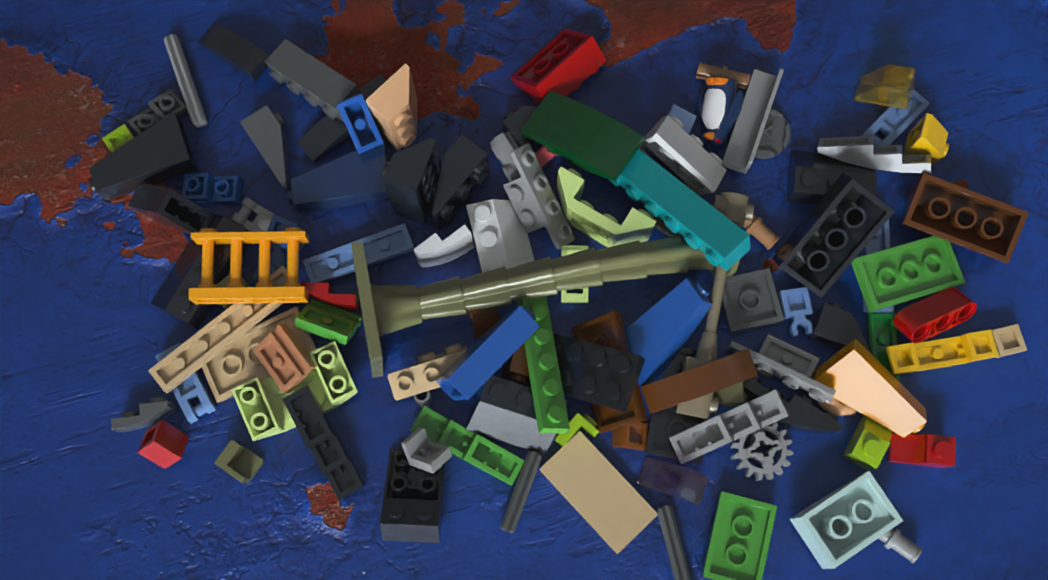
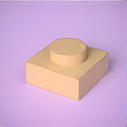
M1018 324L992 330L999 355L996 358L1027 350Z

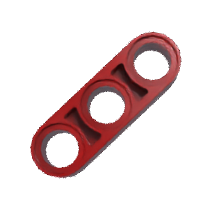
M949 287L900 310L894 317L893 325L913 343H919L968 320L975 313L977 304L957 287Z

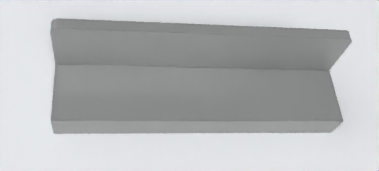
M780 68L776 76L754 69L743 99L742 110L736 119L722 160L723 163L721 165L723 167L744 174L751 167L784 69Z

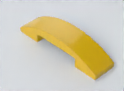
M992 330L886 347L892 375L950 367L999 356Z

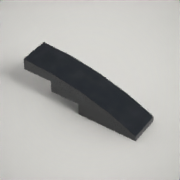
M380 74L361 87L360 91L365 99L372 95L387 79L383 74ZM326 115L297 143L313 162L318 163L335 145L341 146L350 137V134L342 120L337 117L332 119Z
M306 385L283 398L282 400L306 447L311 450L322 474L326 475L338 500H343L366 487L310 387Z

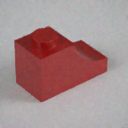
M892 433L890 445L887 449L886 462L936 468L955 466L956 437L932 434H908L906 437H902L897 433Z

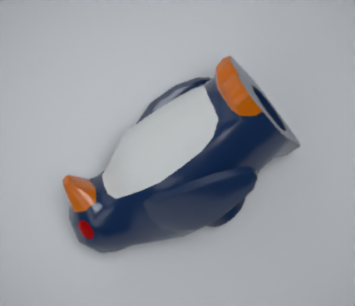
M716 77L706 78V91L702 90L697 101V108L706 129L703 137L711 146H721L727 140L729 132L740 115L743 104V92L741 90L737 92L736 80Z

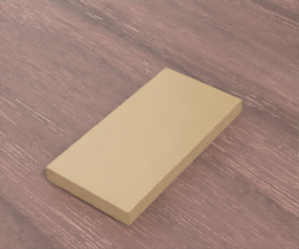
M298 306L253 326L202 366L217 403L233 397L231 389L256 377L261 380L271 377L253 350L271 332L277 329L276 326L278 324L287 325L311 358L309 353L317 349L311 334L294 327L295 319L300 313Z
M581 431L539 469L616 554L629 544L658 515Z

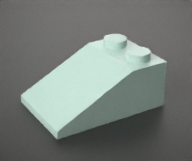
M870 471L863 473L790 518V521L822 569H835L903 521Z

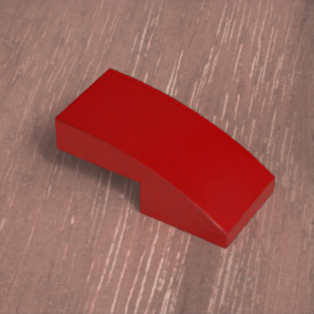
M301 282V286H305L309 296L340 309L359 311L360 300L356 294H333L334 289L329 283Z

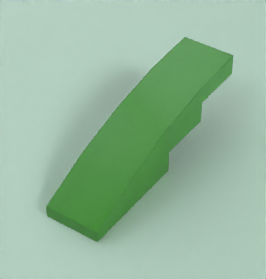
M422 406L409 429L414 432L418 427L424 428L430 441L448 446L453 455L510 486L513 485L525 461L486 438L465 430V427L445 418L426 406Z

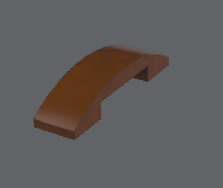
M745 349L641 386V390L651 414L758 376L749 349Z

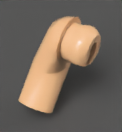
M834 397L831 402L826 400L825 402L817 401L823 410H827L835 416L855 415L856 413L855 409L839 402Z

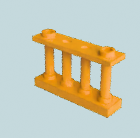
M289 227L285 228V231L217 232L216 229L203 228L200 229V232H191V239L197 245H202L201 284H198V288H189V300L194 304L308 303L309 292L305 286H301V283H298L299 243H309L306 231H302L301 228ZM214 244H231L230 283L225 288H216V285L213 284ZM242 244H259L258 283L255 284V287H244V284H241ZM271 244H287V282L284 283V287H273V284L270 283Z

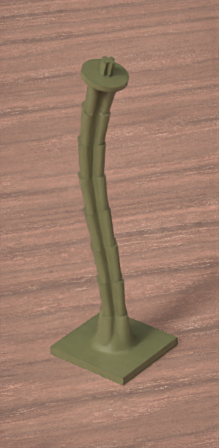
M674 236L643 243L637 240L595 250L594 247L551 259L549 256L505 269L504 266L460 279V276L417 288L416 285H374L369 281L363 241L351 243L373 378L384 376L380 337L420 324L423 319L467 314L466 311L511 305L512 301L557 295L558 291L601 286L603 282L647 278V275L687 273L688 270H710L714 276L716 272V267L706 259L705 254L701 250L692 249L684 238ZM740 259L727 271L726 277H731L736 272Z

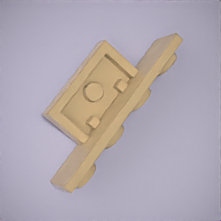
M460 343L445 347V352L437 355L434 354V351L418 356L419 360L414 361L413 366L389 373L387 377L394 399L401 400L439 388V384L435 381L436 378L469 349L467 345L461 347Z

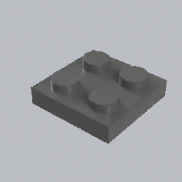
M770 268L726 278L721 306L729 334L784 321Z

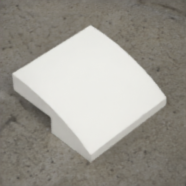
M464 224L443 241L436 233L413 249L418 263L421 267H431L462 256L474 248L472 233Z

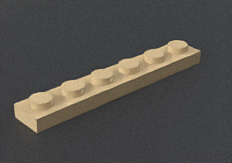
M281 266L270 275V283L273 284V287H284V283L287 282V269ZM283 303L231 305L149 369V373L164 392H171Z

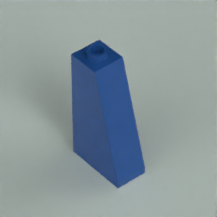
M686 278L625 329L630 353L641 355L645 358L638 378L640 386L660 380L713 305L707 297L710 295L709 291L700 281L696 283Z
M521 305L512 308L438 376L435 381L454 401L469 400L540 327L535 322V315L528 308H522Z

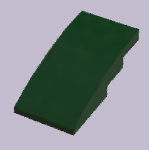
M551 91L548 92L520 130L524 138L545 145L548 152L569 159L572 166L615 182L645 140L644 136L617 120L578 101Z

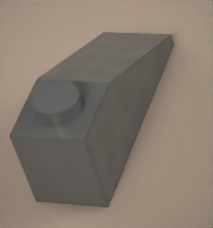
M266 105L240 121V123L282 187L288 193V189H291L287 136L282 129L285 122L277 111L272 113Z

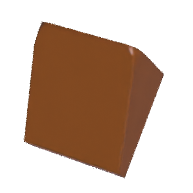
M638 422L613 430L611 445L618 448L645 451L648 423Z

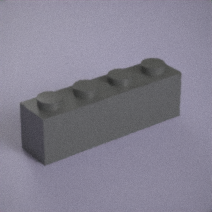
M286 39L265 60V63L271 69L269 74L274 80L280 84L283 81L287 83V87L296 95L303 94L304 98L312 106H321L324 113L332 119L337 117L343 121L336 103L362 93L355 83Z

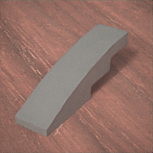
M874 136L819 138L817 152L842 162L870 169L900 173H931V154L902 155V145L874 146Z
M778 389L669 439L680 463L683 464L788 417L790 414Z

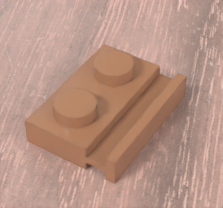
M278 324L276 326L277 329L271 332L253 351L282 392L290 393L317 366L287 325Z

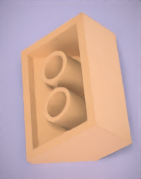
M405 63L366 99L367 106L380 135L398 152L403 147L410 146L417 135L418 99L410 67Z

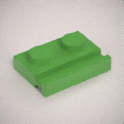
M312 298L310 304H307L297 315L294 327L346 345L356 332L357 327H360L362 316Z

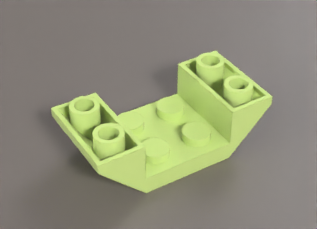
M563 167L559 168L557 192L568 225L606 247L637 240L640 243L649 240L656 224L650 213L642 209L636 210L632 208L623 224L619 225L613 216L606 213L602 215L595 211L590 203L580 200L584 179H582V176L577 171L568 168V170Z
M335 341L309 353L311 360L317 367L312 369L308 376L290 393H283L272 376L264 380L256 377L231 389L253 441L280 434L296 427L282 399L306 385L310 387L325 413L337 408L358 392Z

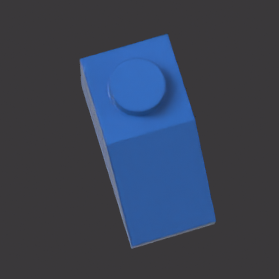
M362 93L336 103L359 154L384 143Z

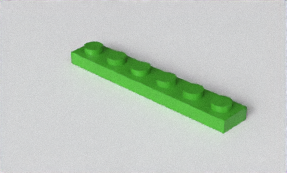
M543 296L517 300L518 306L521 305L522 308H528L535 315V322L540 326L524 342L539 433L565 434L570 427L547 298Z

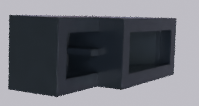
M214 23L198 41L199 45L237 72L241 71L255 82L268 68L265 60L269 56L266 52L218 24Z

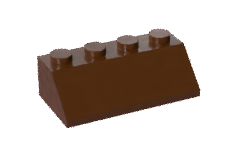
M922 173L914 177L906 197L902 224L1008 264L1029 212L927 173Z

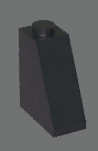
M141 182L127 205L152 220L190 235L191 232H200V229L207 228L214 216L170 188Z

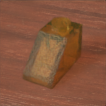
M888 64L862 76L854 96V101L907 109L914 90L915 68Z

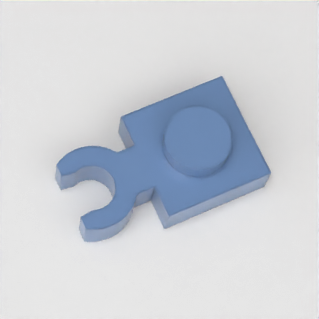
M807 287L780 291L778 296L784 319L791 318L792 320L789 327L790 335L792 337L798 335V325L804 327L806 335L811 334L813 327L811 322L806 319V316L811 315L813 311Z

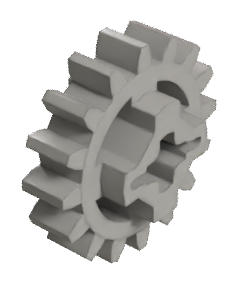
M777 422L750 433V443L745 449H743L748 435L737 439V443L730 444V448L736 450V454H733L731 459L739 460L740 463L736 466V469L745 468V477H750L755 473L756 481H760L764 474L767 480L773 479V472L777 475L783 474L781 466H790L791 463L785 458L786 456L793 455V451L787 450V445H790L792 440H784L783 436L787 431L782 430L778 432L776 430L778 427ZM765 432L770 434L775 439V441L766 437ZM759 446L772 447L771 449L766 450V452H764L763 454L757 452L751 453V451L755 450ZM779 450L778 458L774 463L773 456ZM750 458L751 460L757 462L758 467L760 468H757L750 464L747 459Z

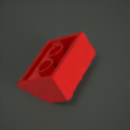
M565 28L510 78L539 106L549 91L567 97L571 92L579 89L581 83L590 75L595 74L607 60L592 35Z

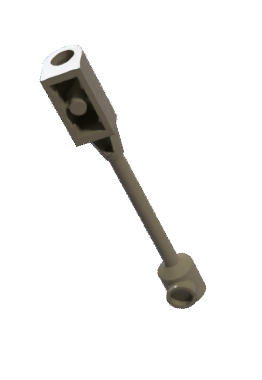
M723 192L721 196L715 195L712 206L739 227L744 226L745 220L751 221L754 212V205L748 204L749 197L746 195ZM719 265L716 267L710 299L713 305L708 311L705 331L701 335L695 358L684 357L681 372L718 359L716 330L727 272ZM713 392L675 405L674 412L709 419L710 414L716 415L719 398L713 397Z

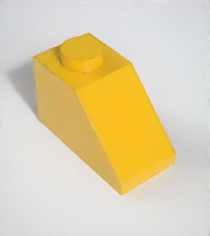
M927 113L908 133L902 155L931 154V165L933 166L940 158L943 159L948 152L949 143H946L948 137L947 130L932 114Z

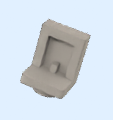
M418 427L402 442V447L409 464L433 474L452 457L448 446L430 441L425 429Z

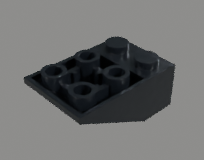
M462 134L444 154L432 210L435 226L439 231L444 225L447 227L456 217L455 212L461 205L463 207L467 205L473 196L472 191L477 185L481 187L489 177L487 153Z
M390 449L380 518L383 541L440 543L445 463L433 474L411 466L404 449Z

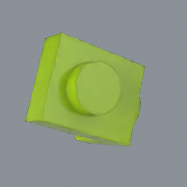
M577 413L569 422L570 429L565 434H558L555 441L561 447H564L580 427L594 438L599 432L595 428L598 424L587 414L581 416Z

